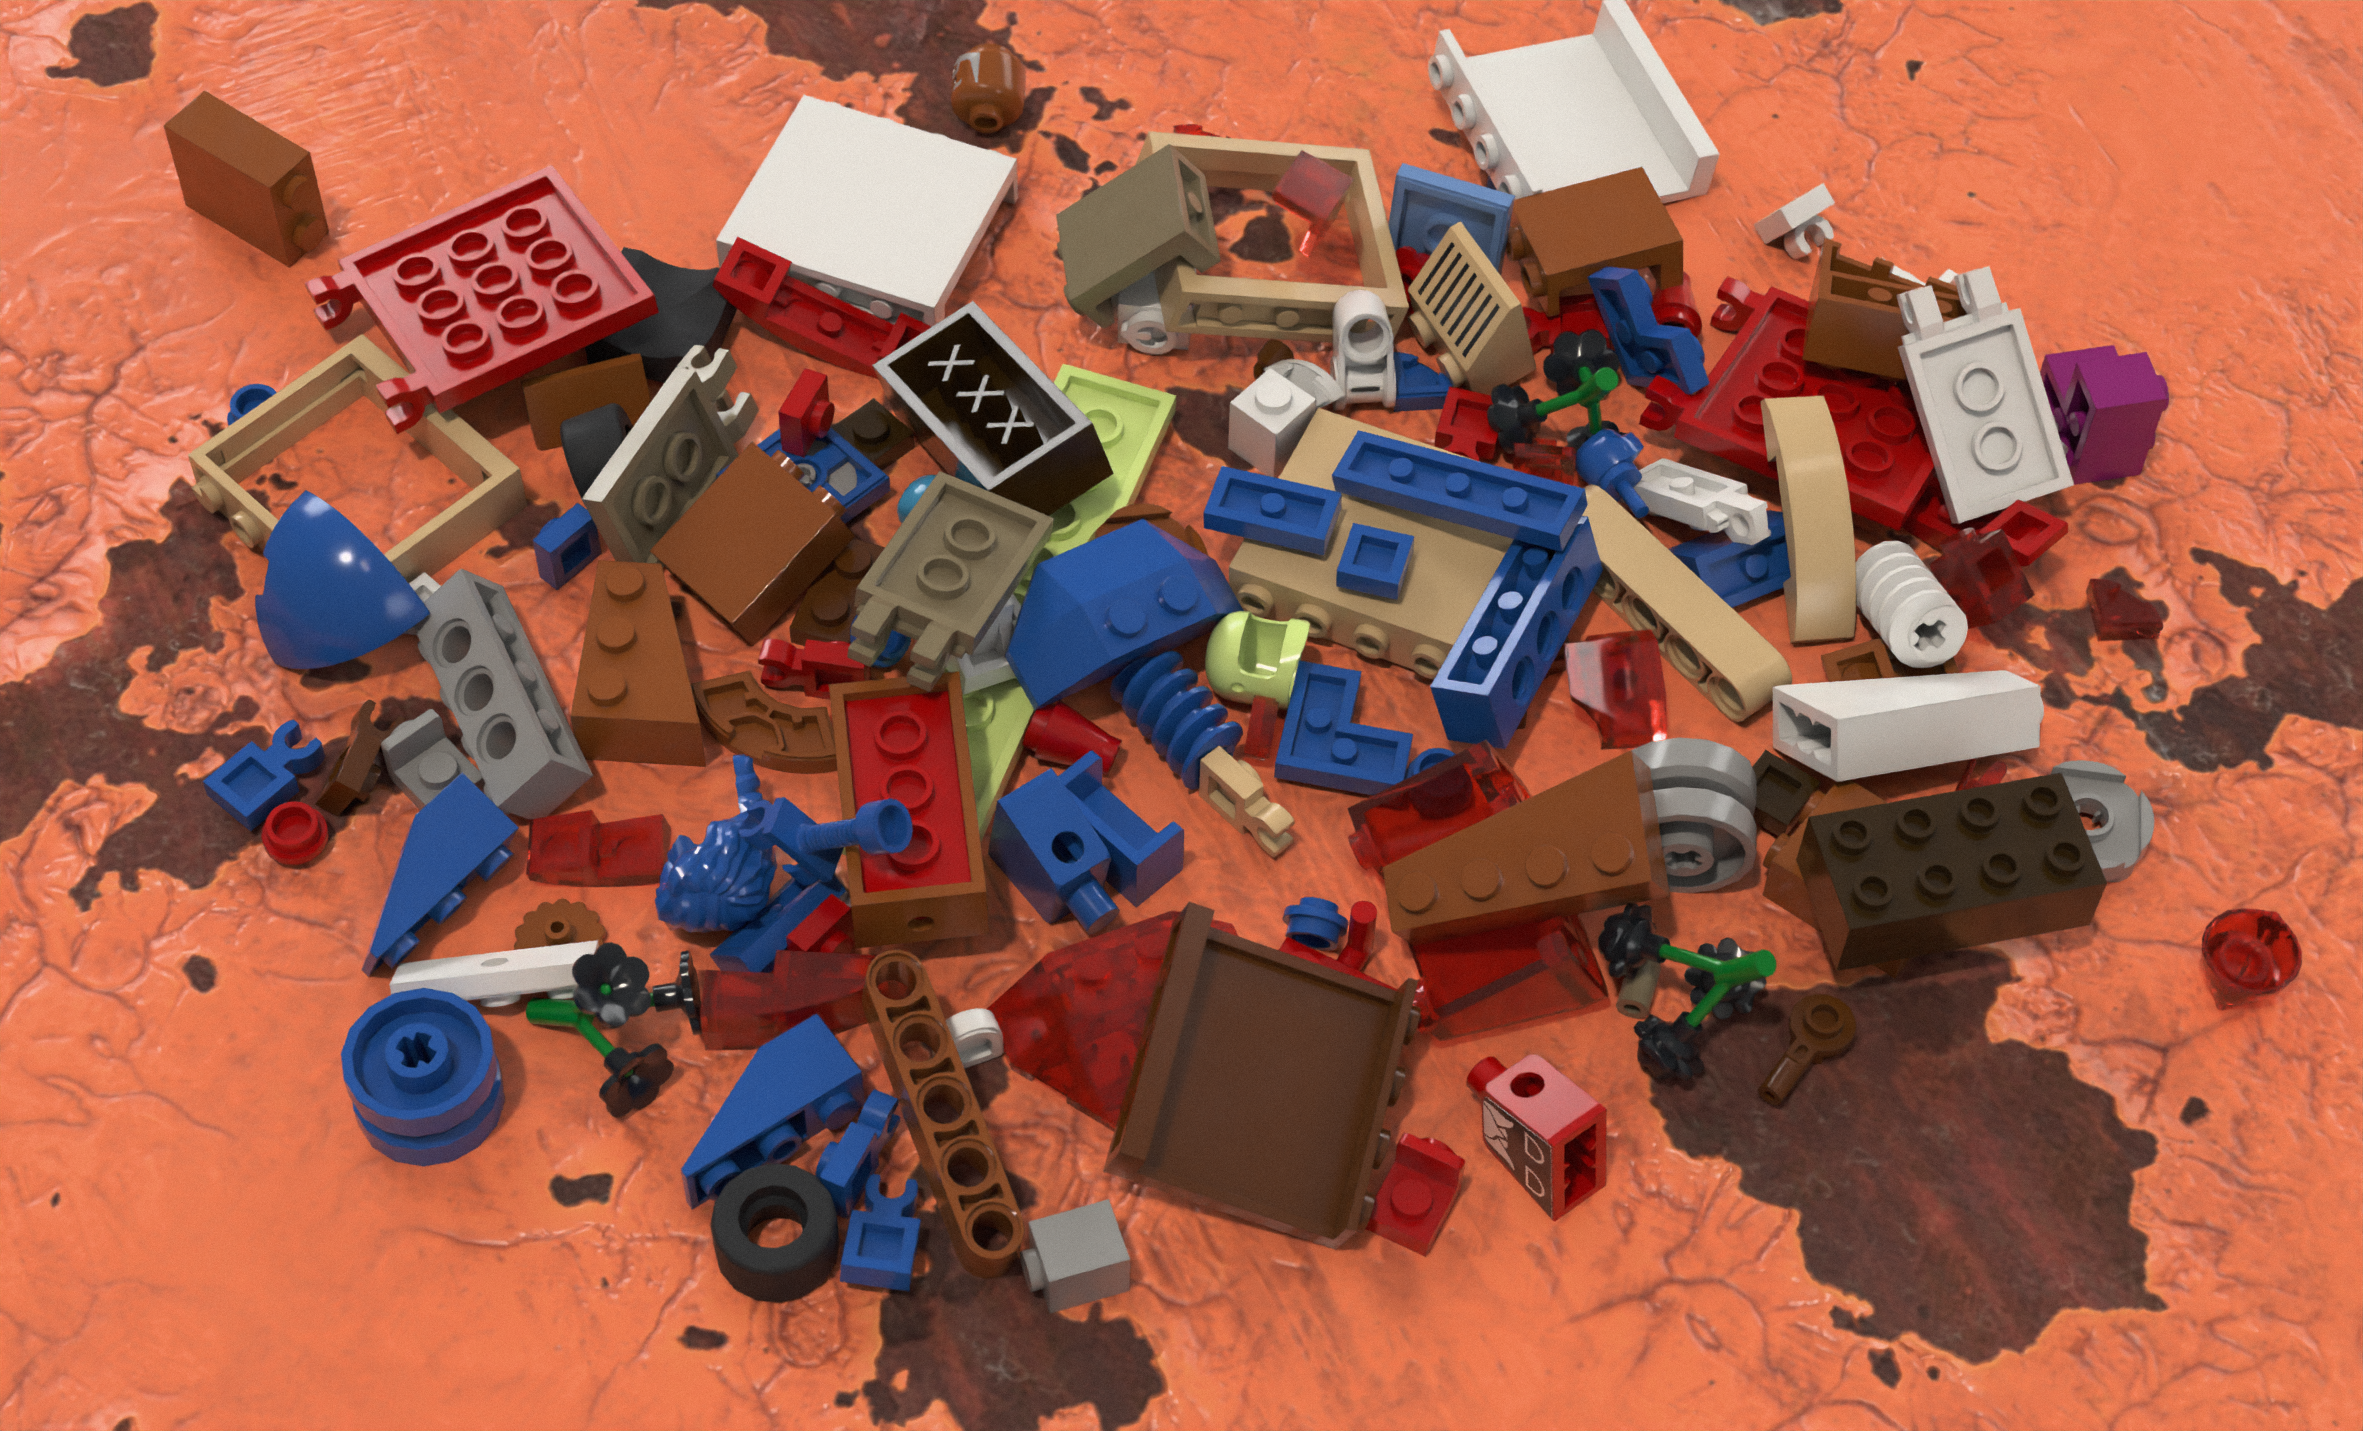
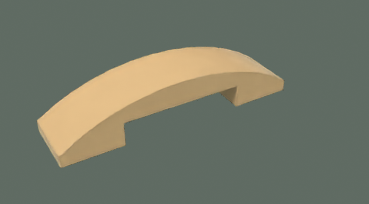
M1824 396L1763 399L1761 401L1767 458L1768 462L1776 461L1791 574V578L1783 582L1790 642L1850 640L1854 637L1856 618L1854 532L1843 458L1829 408Z

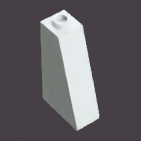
M2006 670L1774 686L1773 748L1837 782L2038 748L2040 746V723L2044 716V705L2040 696L2041 686Z

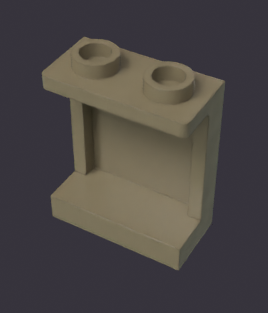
M1171 144L1166 145L1056 215L1060 237L1057 249L1064 263L1067 282L1064 286L1065 297L1077 314L1080 316L1087 315L1103 329L1115 323L1111 297L1175 257L1181 255L1201 273L1221 261L1205 174Z

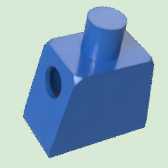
M1048 769L997 801L988 854L1045 922L1055 923L1072 912L1088 934L1096 933L1111 923L1119 914L1120 909L1103 889L1111 860L1109 851L1053 769Z

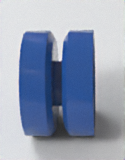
M421 988L397 992L368 1007L350 1027L341 1052L343 1079L348 1095L353 1103L358 1126L374 1149L395 1162L424 1167L455 1161L478 1148L495 1129L505 1103L502 1073L498 1058L496 1057L490 1027L474 1005L454 993Z

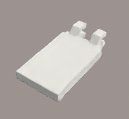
M1989 266L1954 276L1961 305L1967 312V315L1943 322L1932 285L1919 287L1896 295L1904 325L1910 332L1901 336L1903 346L1898 347L1949 516L1951 522L1956 524L2007 508L2018 499L2025 502L2074 485L2021 309L2008 310L2007 303H2001Z

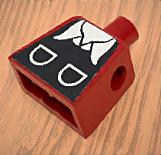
M1527 1055L1508 1069L1494 1056L1482 1059L1473 1067L1467 1077L1466 1085L1482 1100L1483 1141L1486 1147L1554 1222L1606 1186L1607 1109L1600 1102L1539 1055Z

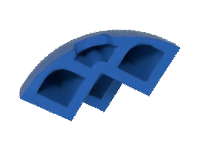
M307 490L284 512L265 545L263 555L268 559L269 564L265 577L264 592L262 595L255 596V608L261 637L268 653L277 665L292 669H314L346 662L385 645L408 631L430 614L410 584L387 557L345 516Z

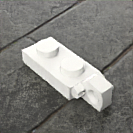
M1665 458L1639 470L1642 478L1633 488L1648 506L1649 515L1664 516L1688 524L1694 530H1709L1710 533L1724 530L1731 541L1736 543L1754 545L1771 536V530L1768 529L1767 502L1748 495L1747 484Z

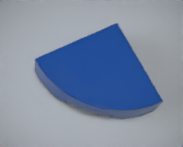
M1393 352L1396 374V403L1393 407L1394 412L1443 409L1449 386L1452 387L1451 382L1443 373L1440 372L1438 374L1431 368L1419 363V357L1407 353Z

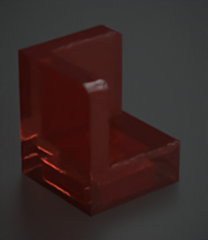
M1301 150L1275 187L1272 199L1276 202V205L1311 224L1299 249V253L1309 258L1336 220L1354 179Z

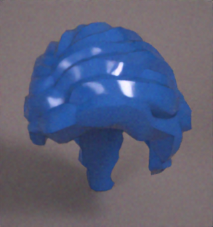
M745 754L733 755L740 814L730 819L712 821L706 828L705 838L701 844H694L689 837L678 835L671 850L667 853L668 861L665 863L660 876V887L656 889L655 905L658 919L664 921L671 931L679 928L689 933H706L720 930L736 931L744 926L747 921L755 920L769 900L770 884L778 867L775 847L773 846L767 850H758L740 836L738 832L741 829H753L760 824L746 810L755 802L764 800L762 793L759 792L761 784L753 768V758Z

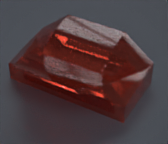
M1651 629L1588 635L1584 641L1563 644L1570 698L1596 722L1601 750L1638 748L1652 741L1666 739V690L1658 640Z

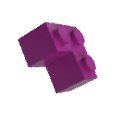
M2109 345L2045 355L2040 375L2052 414L2059 427L2058 434L2060 440L2068 447L2065 457L2074 485L2140 475L2148 451L2155 445V431L2162 411H2165L2169 404L2167 383L2162 375L2156 374L2147 352L2119 356L2115 346Z

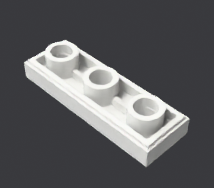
M596 940L399 963L389 984L392 995L397 992L428 988L454 993L465 1001L480 999L481 1005L486 1007L509 1005L517 1002L521 998L520 994L547 991V996L551 999L573 998V993L578 985L572 975L573 963L584 954H594L599 947V943Z

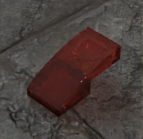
M592 810L530 819L526 875L533 882L574 887H628L659 884L663 867L668 861L667 853L670 851L671 826L663 814L600 823Z

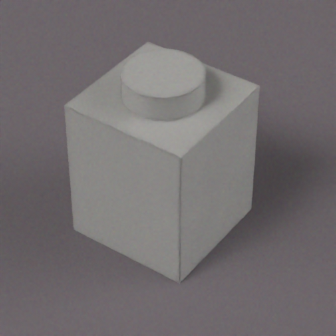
M1109 1199L1029 1221V1249L1020 1251L1021 1265L1029 1290L1033 1292L1042 1289L1049 1313L1130 1291V1257Z

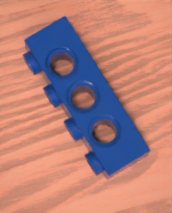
M1581 516L1562 552L1516 539L1512 541L1430 686L1448 740L1506 749L1603 572L1588 516Z

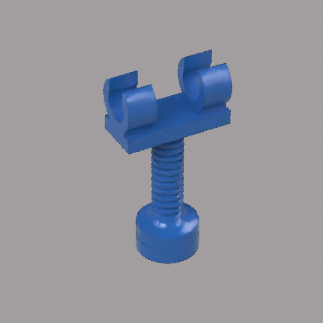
M781 797L776 798L774 804L768 800H760L752 804L746 812L759 821L760 824L750 830H738L740 836L758 850H767L777 845L798 862L796 865H782L784 871L800 884L808 886L818 880L821 882L832 880L844 847L860 845L865 852L872 856L903 851L910 843L912 837V820L907 808L900 801L884 799L867 802L861 806L856 814V818L817 824L788 799Z

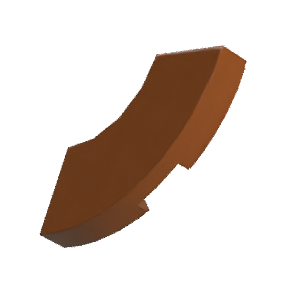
M751 671L690 684L701 723L721 745L735 755L745 754L753 758V763L756 765L788 773L817 774L837 771L834 731L827 707L799 708L778 702L760 689Z

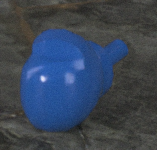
M1601 429L1583 443L1577 451L1574 459L1576 471L1589 485L1599 486L1617 502L1623 499L1636 518H1642L1649 512L1648 506L1633 488L1642 478L1641 472L1633 461L1642 451L1643 444L1632 432L1620 435L1612 429Z

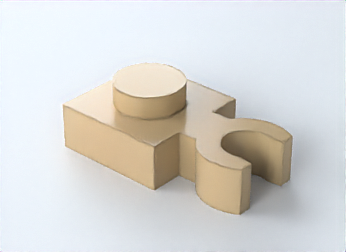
M1221 746L1216 747L1200 760L1199 796L1242 835L1250 831L1260 847L1273 857H1276L1293 843V837L1286 831L1295 824L1294 818L1282 806L1268 801L1263 796L1264 785L1260 776L1250 764L1243 760L1236 761Z

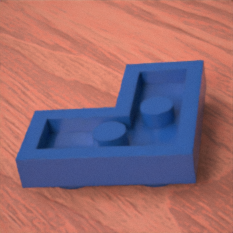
M1606 266L1587 277L1629 385L1648 387L1655 376L1659 375L1675 383L1685 394H1692L1710 384L1703 366L1705 355L1701 344L1688 328L1657 324L1651 308L1653 302L1651 290L1646 281L1639 275L1638 270Z
M1299 660L1276 757L1274 777L1401 800L1412 748L1413 734L1352 723L1360 689L1361 671Z

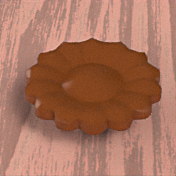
M558 899L554 904L543 902L538 905L536 911L527 912L523 917L524 924L516 928L515 937L517 941L514 944V950L598 940L600 947L604 944L603 939L606 936V930L603 925L599 924L600 918L598 913L588 911L583 902L578 901L571 904L567 899Z

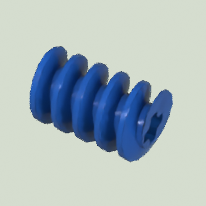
M1173 650L1158 656L1137 659L1122 669L1112 680L1109 690L1111 698L1121 704L1124 714L1129 719L1136 722L1139 732L1151 740L1154 750L1163 757H1166L1168 767L1173 772L1181 775L1183 785L1191 790L1199 789L1200 760L1218 746H1221L1233 757L1234 748L1243 735V729L1237 722L1225 723L1228 711L1224 705L1219 703L1210 705L1213 700L1212 691L1205 686L1196 687L1198 675L1190 668L1181 669L1184 662L1180 653Z

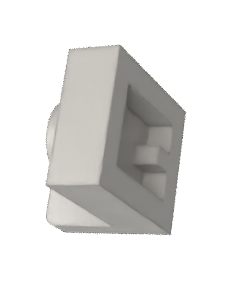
M433 709L427 710L414 720L403 722L381 743L389 778L419 810L425 807L461 773L467 776L484 793L485 781L480 771L446 737L442 719Z

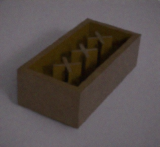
M971 301L872 365L895 415L914 432V436L953 477L1050 516L1114 474L1093 423L974 301Z
M2062 773L1808 817L1796 858L1836 971L2088 926L2092 921L2107 885Z

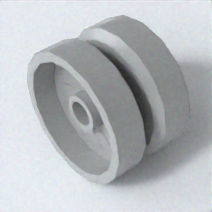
M1678 737L1652 741L1633 749L1632 751L1650 767L1669 891L1676 893L1711 891L1739 881L1753 868L1757 853L1756 823L1753 819L1756 807V774L1750 761L1731 747L1705 739Z

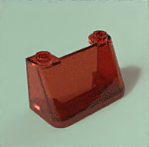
M1486 739L1347 808L1356 831L1349 835L1348 839L1360 866L1365 871L1374 868L1384 879V866L1532 796L1519 776ZM1579 914L1565 917L1558 915L1550 920L1417 946L1408 942L1420 978L1416 979L1418 984L1413 1000V1005L1421 1008L1417 1028L1421 1034L1431 1033L1441 1042L1584 1009L1607 998L1609 995L1603 974Z

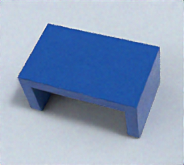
M1093 750L1089 751L1058 776L1109 851L1111 860L1106 881L1136 908L1183 870L1184 829L1174 821L1159 833L1152 829L1102 785V758Z

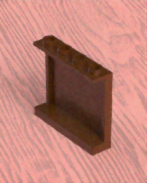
M1188 902L1171 926L1103 1172L1337 1250L1354 1233H1362L1365 1230L1372 1214L1375 1195L1366 1190L1372 1168L1377 1170L1382 1164L1390 1141V1131L1382 1128L1387 1106L1393 1107L1405 1080V1068L1397 1065L1402 1045H1409L1419 1023L1421 1008L1413 1005L1418 981L1408 978L1396 991L1210 927L1215 910Z

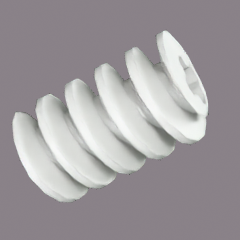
M1898 540L1884 541L1870 547L1858 558L1856 562V605L1900 662L1913 668H1930L1943 664L1958 653L1965 642L1968 631L1966 615L1910 545Z

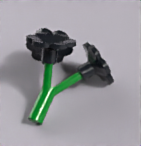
M1587 329L1579 335L1572 331H1565L1555 338L1553 342L1554 352L1545 358L1543 370L1549 380L1556 382L1559 397L1545 402L1540 399L1529 401L1526 391L1520 386L1510 388L1506 384H1500L1493 387L1491 391L1493 404L1487 410V418L1491 428L1498 433L1499 443L1505 452L1509 454L1519 452L1522 455L1535 452L1537 448L1536 434L1540 431V423L1546 421L1548 414L1575 404H1580L1582 407L1587 408L1589 423L1586 426L1575 427L1567 434V445L1560 452V460L1564 468L1576 471L1574 459L1577 451L1583 443L1601 429H1612L1620 435L1627 434L1619 432V428L1615 423L1602 421L1600 401L1618 385L1616 372L1619 369L1620 362L1616 352L1607 348L1603 333L1596 329ZM1577 472V475H1578L1579 479H1581L1582 481H1585L1584 479H1582V478L1580 477V475H1579L1578 472Z
M612 942L604 943L596 949L594 954H584L573 963L572 975L578 984L573 993L574 1001L532 998L527 1004L526 1017L531 1024L575 1027L605 1058L603 1065L612 1076L601 1086L599 1097L606 1103L607 1111L615 1118L626 1115L633 1108L642 1109L651 1104L659 1093V1086L665 1083L672 1075L674 1064L667 1058V1050L658 1043L647 1046L641 1052L629 1053L623 1047L615 1048L592 1025L593 1019L597 1017L602 1025L614 1029L625 1024L629 1017L642 1015L649 1007L655 1006L657 1012L680 1008L689 1019L693 1034H703L702 1024H704V1016L700 1000L699 982L690 950L681 952L680 969L676 981L655 985L652 989L653 992L649 993L645 987L649 980V970L644 961L637 957H627L623 948L618 944Z

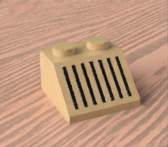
M1462 222L1454 224L1448 229L1408 288L1414 313L1408 316L1407 319L1419 343L1424 348L1432 344L1440 354L1436 358L1441 372L1449 379L1452 387L1457 388L1462 385L1464 390L1491 395L1493 387L1500 384L1508 386L1536 370V364L1520 301Z

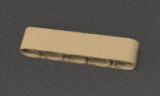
M1593 484L1584 487L1588 505L1582 516H1588L1603 572L1592 590L1600 599L1730 720L1735 722L1746 720L1773 701L1774 686L1792 684L1790 668L1784 657L1775 647L1605 490Z

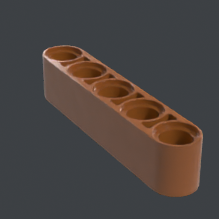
M898 949L885 951L876 956L867 969L862 995L865 1017L896 1098L899 1099V1106L958 1260L963 1268L973 1276L984 1279L997 1278L1008 1272L1016 1262L1025 1231L1023 1218L925 967L910 952ZM894 980L906 985L911 991V995L904 999L893 1000L882 995L877 987L885 981ZM919 1041L930 1046L935 1056L927 1061L918 1062L906 1057L900 1048L908 1042ZM932 1103H946L956 1110L959 1118L948 1124L936 1123L928 1118L924 1108ZM961 1164L973 1166L982 1175L983 1182L973 1187L960 1186L951 1179L948 1170ZM983 1227L996 1228L1004 1234L1008 1245L997 1251L985 1250L977 1245L972 1233Z

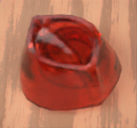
M2245 908L2227 910L2216 916L2206 926L2202 937L2201 962L2216 1008L2223 1011L2263 1001L2283 991L2297 977L2302 965V950L2297 937L2277 912Z

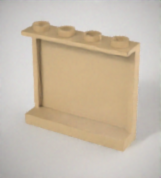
M1318 408L1279 479L1335 491L1331 475L1358 430L1460 457L1464 456ZM1342 493V509L1325 555L1245 538L1229 565V585L1243 610L1251 611L1257 617H1265L1274 621H1289L1291 618L1307 620L1310 623L1308 633L1310 637L1331 640L1351 647L1366 657L1382 658L1413 669L1423 677L1435 679L1514 539ZM1353 523L1414 536V552L1398 600L1336 586L1337 568Z

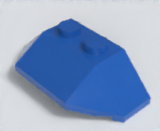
M1141 519L1038 563L1034 568L1013 635L1009 640L1004 656L1036 711L1120 673L1122 669L1137 659L1158 656L1212 632L1221 618L1232 612L1244 610L1215 559L1150 522Z

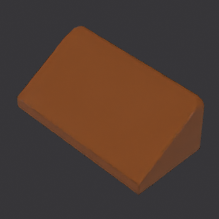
M640 353L521 381L528 421L536 448L541 451L562 446L560 427L564 420L610 403L621 405L634 426L651 402Z

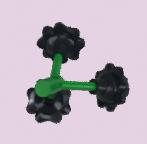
M1628 903L1622 913L1610 915L1604 922V931L1598 939L1599 949L1604 954L1606 960L1610 961V976L1616 978L1624 976L1630 980L1634 979L1639 967L1645 966L1648 960L1661 964L1667 959L1691 966L1685 971L1684 978L1687 983L1696 986L1690 993V1001L1697 1006L1690 1013L1682 1012L1674 1022L1664 1021L1656 1015L1649 1014L1645 1021H1638L1633 1027L1640 1039L1638 1041L1637 1059L1643 1066L1648 1067L1657 1078L1665 1080L1678 1076L1688 1081L1694 1073H1701L1705 1068L1703 1061L1698 1057L1700 1050L1693 1041L1703 1030L1701 1022L1711 1011L1721 1020L1729 1018L1733 1013V1008L1740 1014L1749 1013L1753 1007L1754 996L1767 983L1766 977L1773 975L1776 971L1775 957L1768 950L1756 952L1743 950L1732 938L1721 940L1717 948L1713 944L1708 943L1700 945L1697 953L1671 946L1668 938L1655 934L1657 927L1652 922V907L1645 904L1639 907L1635 903Z

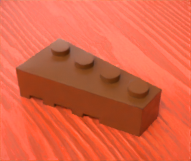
M1632 750L1383 867L1391 931L1414 946L1670 896L1650 767Z

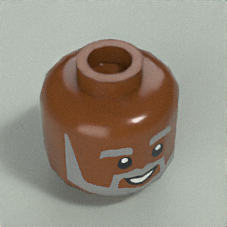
M985 43L973 47L970 51L961 55L953 67L952 111L961 121L971 126L974 130L983 133L996 132L1013 124L1024 111L1025 66L1018 57L1013 55L1004 46Z

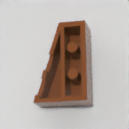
M1824 237L1809 297L1802 359L1816 362L1820 366L1832 370L1848 368L1873 373L1884 380L1892 382L1908 380L1898 347L1903 346L1901 336L1910 332L1904 325L1896 295L1919 287L1932 285L1943 322L1967 315V312L1961 305L1957 287L1933 277H1929L1924 286L1892 274L1894 263L1876 257L1873 265L1870 266L1840 255L1842 244Z
M598 560L571 710L574 736L586 760L706 767L700 722L662 564Z

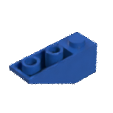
M463 773L415 815L411 823L362 967V971L368 977L384 962L391 969L398 966L420 943V940L414 935L431 918L438 925L443 924L468 898L462 890L479 875L485 882L489 881L514 855L508 847L519 827Z
M817 1013L759 1047L683 1165L681 1174L685 1196L692 1210L709 1199L716 1200L726 1184L747 1169L770 1163L779 1164L784 1162L799 1149L801 1143L824 1129L833 1130L843 1126L856 1115L860 1107L864 1106L862 1071Z

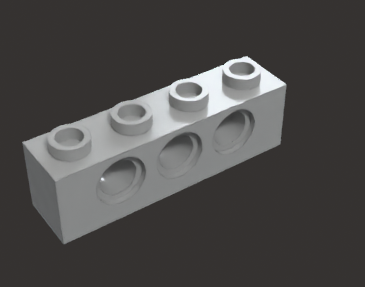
M460 568L423 602L430 614L413 626L420 640L418 642V649L424 659L432 666L441 686L439 690L440 697L448 709L453 712L463 733L461 738L462 745L469 756L475 760L485 781L483 787L485 795L504 814L512 813L540 823L588 781L593 774L503 586Z

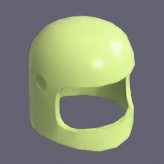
M1251 611L1232 612L1221 618L1213 628L1206 649L1205 669L1210 687L1217 695L1226 700L1287 711L1299 660L1301 661L1302 652L1308 638L1309 621L1291 618L1289 621L1268 620L1253 615Z

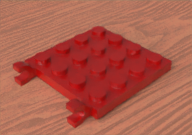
M553 165L337 260L341 272L333 276H321L305 282L307 292L316 305L330 300L328 303L314 309L316 318L325 331L343 323L350 316L353 304L360 301L411 373L404 378H392L376 385L378 394L387 407L390 408L385 411V415L396 434L416 425L423 417L425 406L431 403L440 414L659 313L654 293Z
M1727 276L1719 287L1716 298L1731 304L1733 307L1721 303L1713 313L1710 325L1727 331L1738 330L1739 328L1741 330L1708 375L1710 384L1699 389L1695 395L1685 394L1675 383L1656 375L1646 390L1645 398L1658 404L1649 403L1641 414L1639 425L1656 431L1668 430L1673 425H1676L1674 438L1753 470L1760 475L1779 481L1776 461L1768 462L1761 401L1770 398L1824 396L1841 449L1851 512L1900 531L1936 473L1908 380L1892 382L1884 380L1873 373L1848 368L1832 370L1824 368L1816 362L1803 360L1809 301L1772 286L1765 295H1761L1751 291L1747 285L1739 280Z

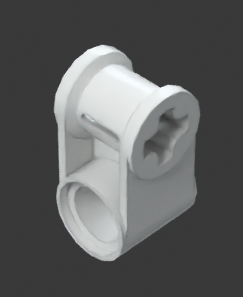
M1355 290L1348 292L1338 300L1332 315L1333 356L1330 361V376L1338 383L1345 396L1332 402L1334 411L1344 410L1346 404L1382 402L1385 408L1394 407L1396 403V374L1393 359L1394 336L1385 305L1379 296L1370 291ZM1369 319L1376 322L1374 327L1368 332L1359 334L1349 331L1352 325L1360 320Z

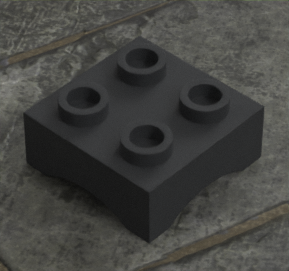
M623 247L621 253L654 293L659 313L585 346L588 365L640 353L646 379L665 383L675 367H677L694 345L705 346L713 361L714 354L721 348L737 311V308L712 286L720 268L704 270L682 268L653 258L644 251Z

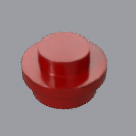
M292 801L277 806L269 813L262 828L261 838L266 853L273 860L286 865H298L311 861L324 850L328 842L329 831L326 821L320 812L303 802Z

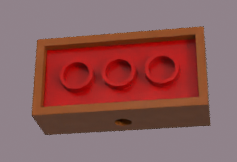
M959 671L943 673L930 692L907 683V677L829 685L842 820L856 818L860 807L867 802L884 799L900 801L907 808L912 820L910 843L901 852L872 856L865 852L860 845L845 847L856 948L989 934L987 890Z

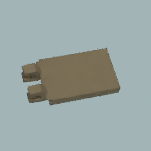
M694 345L677 367H675L582 497L585 507L615 561L661 564L650 552L651 548L714 483L716 474L739 456L733 444L744 437L759 409L751 393L740 392L736 397L734 405L725 389L737 369L729 349L719 348L714 354L713 361L705 346Z
M939 471L856 588L854 606L858 607L856 610L858 617L851 626L850 635L857 638L848 648L847 657L871 667L885 649L892 630L913 638L917 642L911 650L910 660L916 663L909 670L906 682L930 692L943 675L950 655L962 659L965 653L969 655L974 653L1051 537L1054 518Z

